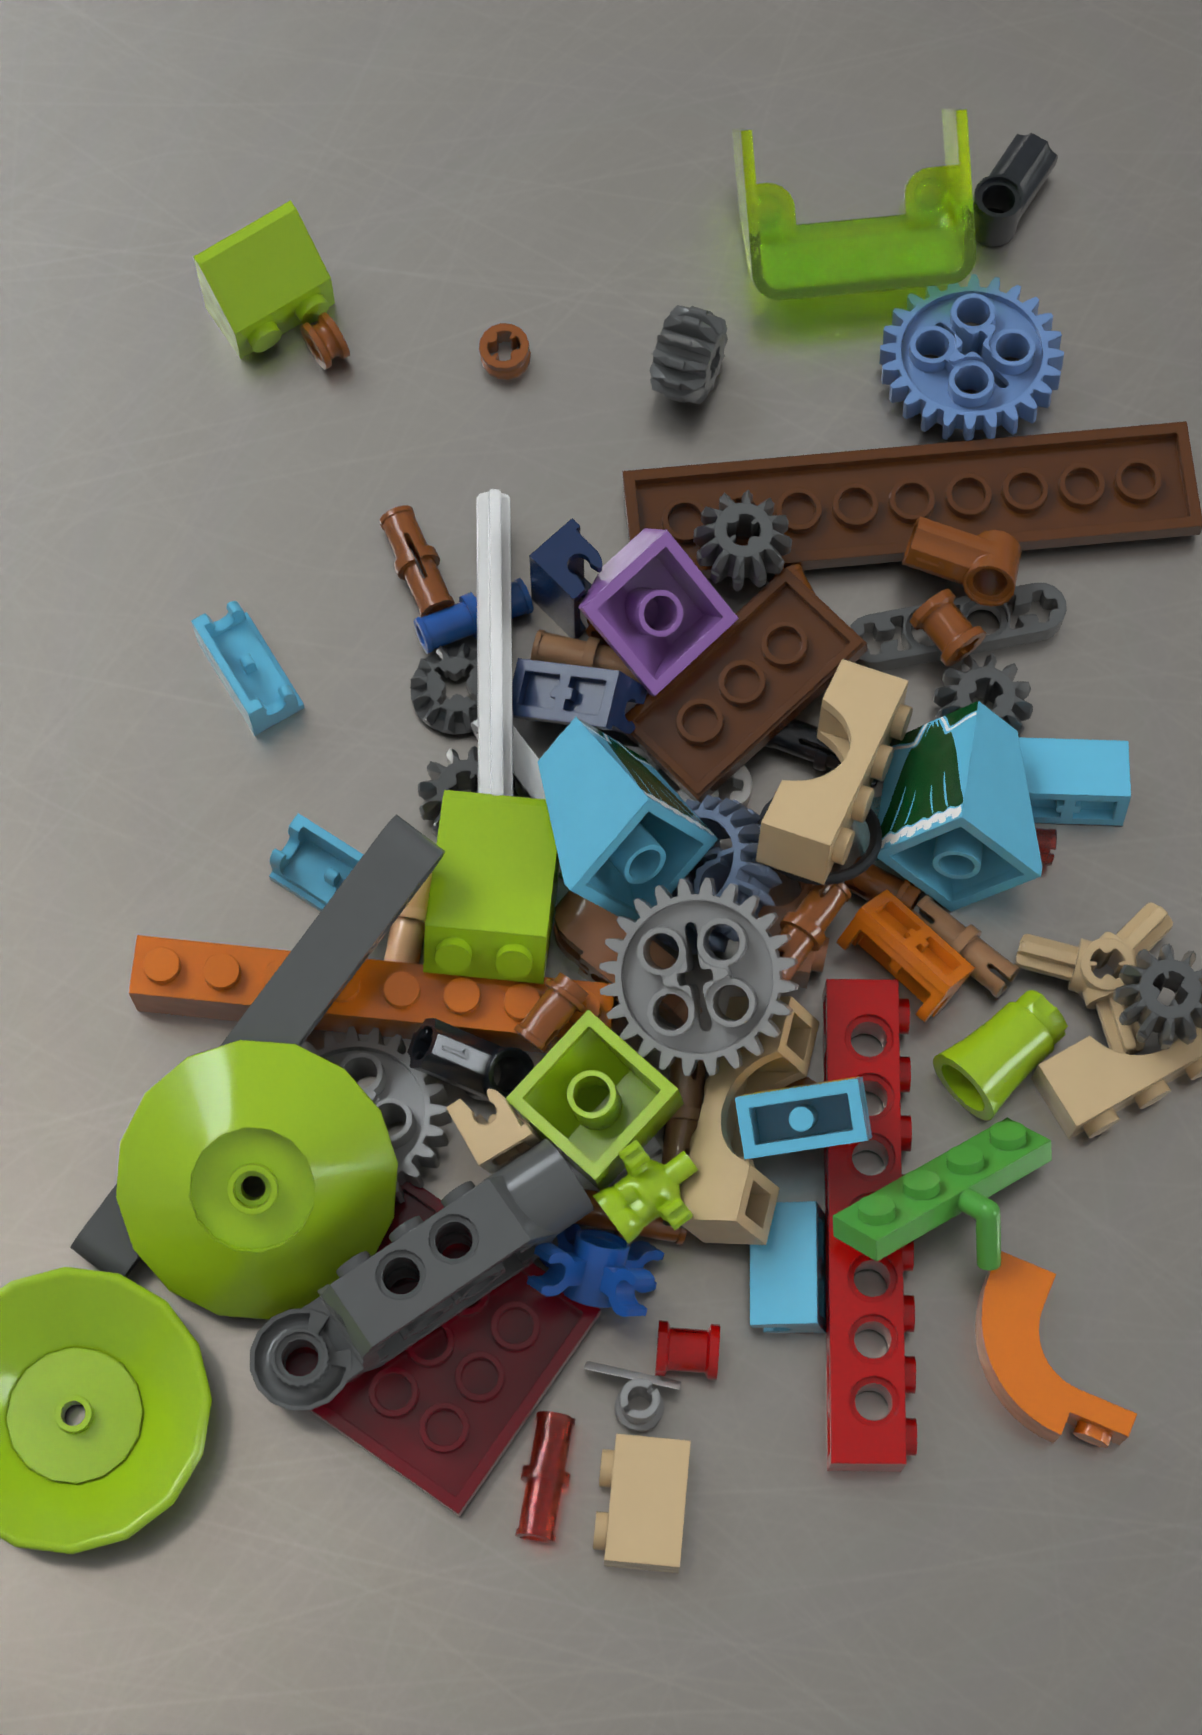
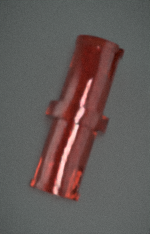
M539 1411L536 1413L535 1420L537 1422L529 1465L522 1467L520 1480L525 1482L526 1485L515 1536L537 1543H554L562 1489H568L571 1474L565 1470L572 1429L575 1426L576 1419L562 1413Z

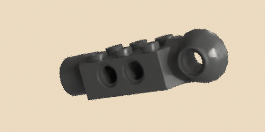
M545 1138L484 1179L479 1185L475 1186L472 1181H467L456 1187L441 1200L444 1206L442 1210L425 1221L420 1216H415L401 1224L389 1235L392 1243L372 1257L368 1251H364L346 1261L336 1271L339 1279L317 1291L320 1297L302 1309H289L273 1316L257 1332L250 1348V1372L257 1389L271 1403L288 1410H312L330 1402L344 1388L347 1382L363 1372L381 1367L533 1264L539 1257L534 1254L536 1246L542 1243H551L558 1234L594 1211L593 1205L583 1186L554 1145ZM462 1243L470 1247V1251L458 1259H450L442 1255L443 1251L452 1244ZM402 1278H412L419 1281L418 1285L409 1293L395 1294L390 1292L392 1285ZM301 1347L315 1350L318 1353V1363L310 1374L294 1376L286 1371V1361L294 1350Z

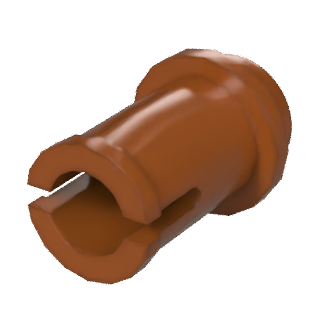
M859 856L854 862V864L858 862L862 856ZM874 864L856 878L844 882L852 893L867 901L888 889L911 911L912 909L914 910L922 893L921 889L914 886L907 879L903 880Z
M561 972L554 981L549 978L545 981L544 984L548 989L523 1021L514 1028L519 1035L543 1053L549 1049L548 1046L576 1010L582 1013L586 1009L582 1003L589 994Z

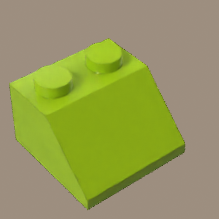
M291 200L193 256L205 308L240 359L252 352L259 353L270 349L280 340L282 334L301 323L305 324L307 322L311 324L317 321L320 314L327 313L329 307L335 304L331 277Z
M587 1010L506 1097L509 1105L543 1139H548L562 1157L600 1191L607 1188L625 1169L624 1162L617 1153L634 1140H637L642 1148H644L684 1104L679 1089L590 1010Z

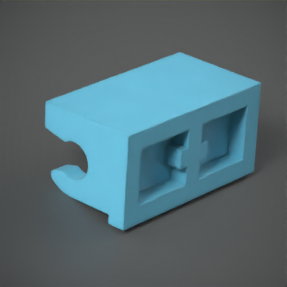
M230 601L226 606L228 613L220 620L213 622L204 613L191 620L200 648L252 733L256 736L305 707L247 612L244 613L237 601Z
M1019 737L1034 823L1123 826L1131 799L1128 741Z
M298 813L289 825L288 834L290 837L282 851L275 848L271 853L269 862L272 872L269 878L321 912L364 854Z
M816 1201L776 1202L766 1245H750V1326L752 1328H763L765 1333H826L825 1213Z

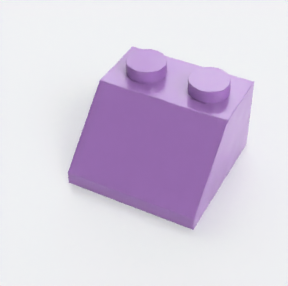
M644 528L602 567V571L598 573L578 607L651 696H656L739 619L668 530Z

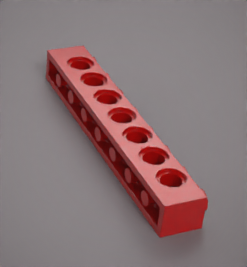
M826 979L822 994L823 1082L863 1076L865 1091L876 1094L884 1106L882 1112L869 1116L872 1131L871 1139L863 1142L824 1147L827 1471L901 1472L906 1465V1456H916L917 1421L916 1418H906L905 1394H915L916 1360L915 1356H905L904 1332H914L915 1299L914 1295H904L903 1271H913L914 1241L881 1260L875 1261L834 1237L833 1215L905 1175L902 1174L901 1151H911L912 1120L911 1115H901L900 1093L910 1092L911 1061L908 1056H900L899 1034H909L910 1003L909 998H899L898 980ZM859 1034H871L881 1042L883 1051L872 1057L860 1055L854 1050L851 1039ZM862 1150L874 1151L882 1158L885 1169L876 1175H865L855 1168L852 1156ZM863 1269L875 1270L885 1279L886 1291L879 1296H866L856 1288L854 1275ZM867 1329L879 1332L887 1342V1353L879 1358L863 1356L855 1346V1335ZM869 1390L880 1393L887 1401L888 1415L883 1419L875 1421L862 1417L856 1409V1396L863 1391Z

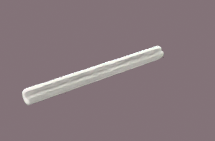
M490 489L489 492L480 493L476 499L478 793L492 794L494 796H513L511 501L509 495L501 493L499 489Z

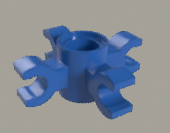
M573 1224L556 1236L558 1247L552 1243H542L535 1247L534 1254L539 1256L541 1262L549 1269L541 1276H528L527 1284L541 1294L556 1296L563 1292L569 1299L583 1305L598 1308L612 1307L613 1311L622 1317L646 1316L647 1308L638 1303L635 1297V1290L640 1293H648L656 1289L657 1282L654 1276L643 1267L651 1260H663L665 1254L650 1243L636 1241L628 1244L624 1238L616 1234L597 1229H581L577 1224Z

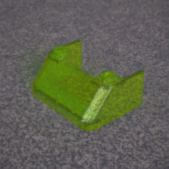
M942 109L945 165L925 167L912 174L904 188L905 214L796 225L795 204L789 192L774 183H756L752 130L747 128L732 129L739 217L750 277L754 287L765 297L782 301L948 285L965 279L972 271L976 262L967 109Z

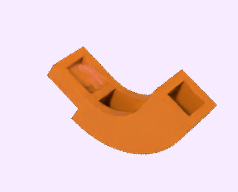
M1001 1251V1266L996 1270L988 1271L978 1298L975 1318V1336L979 1360L993 1392L1016 1420L1039 1437L1051 1443H1054L1061 1436L1065 1424L1068 1423L1075 1426L1073 1434L1085 1442L1103 1448H1108L1110 1441L1120 1445L1129 1437L1137 1413L1070 1385L1052 1369L1043 1353L1039 1336V1323L1044 1304L1056 1274Z

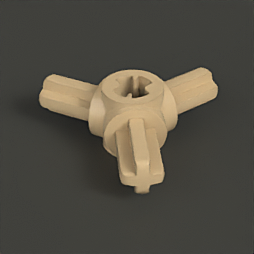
M1151 902L1147 903L1116 934L1105 932L1095 941L1081 938L1078 947L1025 934L1019 942L1015 958L1016 964L1022 969L1068 980V990L1077 992L1084 999L1088 1009H1097L1109 1049L1134 1055L1145 1047V1042L1141 1043L1136 1039L1140 1028L1137 1021L1131 1025H1121L1119 1016L1129 1006L1115 1002L1113 1000V993L1117 987L1125 985L1119 978L1122 967L1126 964L1137 966L1136 956L1138 952L1143 949L1150 951L1172 929L1173 921L1165 909ZM1106 964L1114 970L1112 976L1107 974L1101 979L1093 973L1095 968L1101 969Z

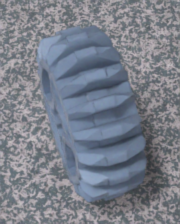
M707 795L702 803L687 799L685 803L718 838L715 844L685 877L690 881L694 893L699 894L705 878L714 879L716 896H721L730 883L737 884V903L742 904L753 895L760 897L759 905L754 913L759 918L758 913L763 906H775L771 896L768 895L770 889L783 883L778 873L773 871L775 868L756 862L761 824L757 823L760 815L752 809H748L737 800H730L729 798L722 800L719 797ZM731 839L733 847L723 850L720 847V840ZM678 886L671 893L673 897L678 896ZM690 922L686 926L687 937L691 945L692 954H698L697 927L694 923ZM718 925L712 930L709 937L711 950L725 953L729 939L739 941L737 932L729 925ZM662 933L655 937L673 950L679 951L677 942L672 936Z

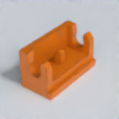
M888 889L860 907L853 920L836 942L845 951L851 944L854 946L859 944L921 1000L923 1004L917 1011L916 1016L924 1023L930 1016L934 1017L941 1012L975 969L974 966Z

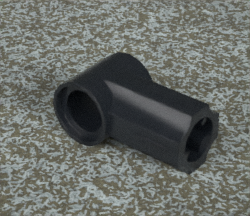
M1033 133L1028 135L1017 134L990 175L983 178L977 184L967 221L968 230L972 238L986 246H1001L1008 243L1014 237L1018 221L1057 163L1058 155L1049 147L1048 141ZM987 208H996L1004 213H994Z
M426 1018L422 1026L413 1033L407 1051L410 1056V1068L459 1087L473 1099L489 1101L488 1089H494L506 1098L534 1068L532 1059L523 1050L499 1046L435 1018ZM497 1063L501 1071L498 1085H496L493 1076Z

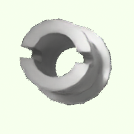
M643 1378L633 1379L627 1382L617 1395L615 1401L616 1416L620 1423L629 1430L636 1432L647 1431L656 1426L662 1417L664 1410L663 1398L658 1389L652 1386L653 1383L650 1380ZM635 1397H643L649 1401L650 1406L641 1411L630 1410L629 1401Z

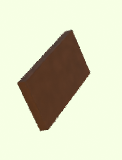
M787 568L781 571L736 613L739 619L656 696H651L648 693L644 704L637 703L625 714L626 719L635 724V730L632 733L625 734L693 801L702 803L707 795L711 796L825 691L842 659L855 663L868 651L867 642Z

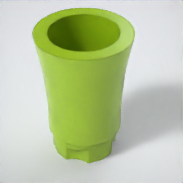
M1028 990L1016 1002H1008L991 1019L963 1040L934 1056L933 1066L944 1087L961 1106L974 1116L990 1121L1018 1085L1038 1064L1054 1051V1045L1066 1035L1065 1029L1068 1025L1057 1007L1053 1006L1041 993L1035 990Z

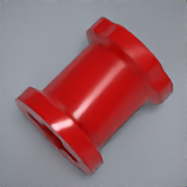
M659 1320L655 1376L664 1377L667 1371L705 1373L707 1380H717L720 1324H711L708 1330L674 1328L670 1327L668 1321Z

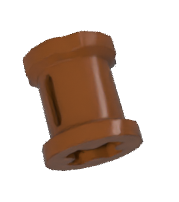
M950 589L942 590L929 598L914 612L909 621L914 629H923L942 652L940 660L947 667L953 666L967 657L982 643L987 634L981 626L973 627L953 603L956 596Z

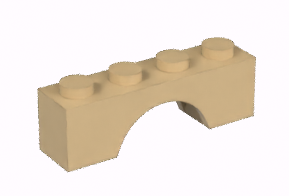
M844 659L841 660L822 698L816 737L836 754L841 764L831 772L817 778L781 781L761 822L756 862L823 885L834 862L841 865L845 864L855 836V831L850 828L854 820L862 823L865 821L875 789L870 786L874 779L880 781L885 779L892 761L894 747H891L890 743L893 738L902 741L908 729L913 712V707L904 705L908 680Z
M748 996L730 997L725 1016L731 1019H741L749 1008ZM780 996L779 999L793 1009L792 1014H773L771 1018L781 1031L779 1037L774 1038L763 1033L758 1035L764 1050L761 1055L756 1056L745 1047L740 1048L743 1066L736 1069L729 1064L725 1056H721L718 1074L709 1075L706 1079L704 1101L697 1128L692 1134L690 1141L689 1158L695 1164L698 1171L683 1181L680 1187L681 1199L693 1214V1217L682 1226L704 1243L766 1245L780 1188L756 1169L752 1158L744 1160L735 1098L743 1094L784 1088L795 1081L807 1077L820 1022L792 996Z
M1196 1027L1197 1037L1194 1042L1188 1045L1178 1038L1169 1049H1162L1145 1055L1120 1053L1105 1047L1091 1036H1088L1038 1064L1031 1080L1068 1139L1083 1131L1086 1132L1089 1138H1093L1118 1123L1120 1118L1116 1112L1136 1102L1140 1109H1144L1170 1093L1171 1089L1167 1083L1187 1073L1191 1080L1202 1076V1028Z

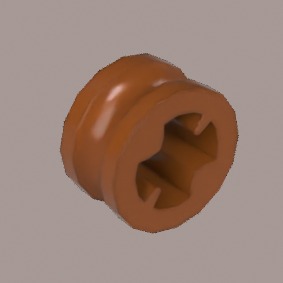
M326 312L318 316L317 324L310 325L306 322L300 326V331L307 347L324 370L332 366V359L334 357L345 359L350 356L348 345L341 331Z
M500 323L491 326L482 335L479 343V352L483 368L491 376L497 379L510 380L519 377L526 371L530 364L531 352L527 335L520 327L513 324ZM499 343H511L513 351H511L510 360H499L498 353H496L499 350Z

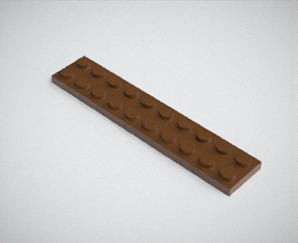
M1187 421L622 471L629 542L644 528L668 530L707 579L711 576L713 566L699 567L696 555L701 547L693 542L694 529L703 526L701 512L706 506L719 510V498L724 492L732 498L735 504L741 503L742 495L747 490L752 493V504L756 506L771 497L774 502L772 516L786 515L789 521L788 530L784 534L792 539L791 552L782 556L785 561L784 568L800 564L804 570L903 561L912 529L917 518L920 516L974 535L990 530L1004 531L1015 537L1020 543L1022 551L1200 535L1202 531V513ZM737 536L735 544L741 546L748 545L749 538Z

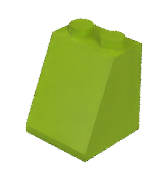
M444 790L436 844L445 850V854L432 871L425 921L423 972L544 984L559 873V858L546 800Z

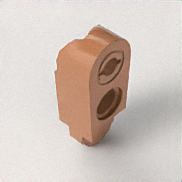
M569 890L554 907L556 914L553 931L557 946L567 958L579 966L578 974L587 981L613 984L615 983V975L599 969L600 963L617 961L618 953L610 949L605 944V941L608 938L624 939L627 933L616 921L618 916ZM652 941L650 956L656 965L662 968H670L676 963L677 959L656 942ZM668 994L660 1003L659 1015L667 1022L681 1028L688 1018V1007L681 997L675 994ZM615 996L616 1004H620L618 996Z

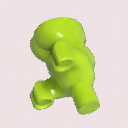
M634 1140L617 1153L624 1162L628 1174L613 1186L604 1188L593 1195L602 1210L629 1244L638 1237L644 1227L658 1217L668 1222L674 1230H677L693 1217V1214L681 1199L679 1184L697 1172L698 1169L685 1151H682L664 1165L650 1159L640 1143Z

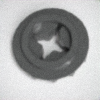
M465 643L460 647L451 648L440 645L435 653L426 659H420L418 668L413 678H411L410 689L413 707L422 721L431 728L447 734L473 732L471 723L477 719V651L470 649ZM469 673L466 687L471 695V699L467 696L464 698L460 694H455L450 699L447 698L444 701L446 684L442 680L441 675L444 678L449 677L451 680L457 681L462 676L466 677Z

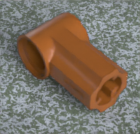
M920 516L917 518L912 529L902 564L963 585L965 593L972 601L980 605L992 607L1008 602L1014 595L1022 550L1020 543L1015 537L1004 531L990 530L974 535Z

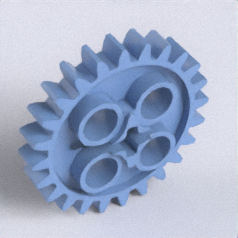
M971 274L967 287H960L953 275L948 276L947 290L940 291L931 282L926 283L925 300L915 294H908L906 310L895 308L893 310L892 325L885 326L883 329V345H880L879 364L882 365V384L890 385V402L904 401L903 417L905 419L921 413V430L924 432L935 423L943 425L942 439L945 440L952 435L955 428L963 430L965 441L972 440L975 430L983 429L988 439H993L996 435V427L1000 425L1012 435L1016 434L1018 416L1033 424L1036 421L1038 406L1048 408L1051 403L1052 390H1058L1064 351L1060 350L1061 331H1051L1052 313L1038 315L1040 299L1037 297L1023 303L1020 302L1021 286L1019 285L1014 286L1007 293L1001 292L999 277H994L987 288L980 287L976 274ZM970 322H972V323H977V324H979V325H978V326H969V325H966V324H964V323H970ZM932 354L939 356V358L931 359L924 357V355ZM1013 357L1019 359V361H1008L1003 358ZM971 389L976 390L979 393L968 394L962 392V390Z

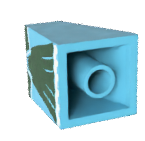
M976 701L907 732L902 741L892 739L890 746L894 747V753L884 779L878 814L882 830V846L877 856L879 860L951 912L1041 877V856L1019 736L1016 729L980 701Z
M578 717L571 721L538 760L564 884L570 891L618 917L625 916L637 921L640 915L633 901L637 898H642L653 907L657 905L655 887L664 885L672 893L677 888L679 879L685 878L718 840L644 757Z

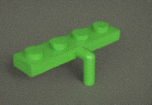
M1007 1117L833 1215V1235L873 1260L879 1261L963 1212L976 1219L977 1266L987 1271L996 1270L1001 1266V1211L999 1205L988 1197L1052 1161L1051 1140Z

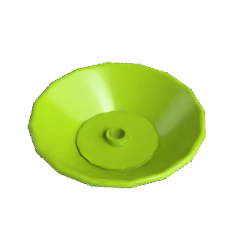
M238 1040L186 1057L145 1092L120 1141L116 1199L133 1250L169 1291L219 1316L271 1319L273 1316L289 1309H302L320 1297L317 1291L339 1279L336 1271L355 1255L364 1251H368L371 1257L376 1254L394 1219L398 1161L381 1110L344 1068L296 1044ZM249 1176L261 1178L265 1184V1192L258 1197L249 1196L243 1190V1180Z
M61 1267L10 1281L0 1288V1538L15 1547L76 1554L127 1540L175 1503L203 1456L212 1396L200 1346L166 1300L119 1273ZM76 1404L84 1406L85 1417L83 1421L78 1425H67L64 1419L66 1410Z

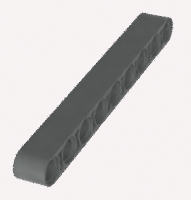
M396 814L380 832L220 1046L238 1040L289 1043L301 1047L445 854V850ZM116 1184L78 1234L70 1248L100 1271L119 1273L127 1277L141 1258L133 1250L116 1199Z

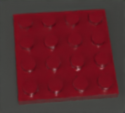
M407 1181L401 1185L405 1201L400 1204L395 1200L394 1219L376 1253L392 1243L389 1235L407 1220L420 1216L425 1221L442 1210L444 1206L441 1203V1199L425 1188L416 1187ZM462 1243L452 1244L443 1251L442 1255L450 1259H458L465 1256L470 1251V1247ZM533 1263L381 1367L363 1372L347 1382L344 1388L330 1402L308 1411L460 1517L598 1319L601 1309L575 1302L566 1297L563 1292L556 1296H545L527 1284L528 1276H541L546 1272ZM402 1278L392 1285L390 1292L395 1294L409 1293L418 1285L419 1281L412 1278ZM308 1347L294 1350L286 1361V1371L294 1376L310 1374L317 1366L318 1353Z

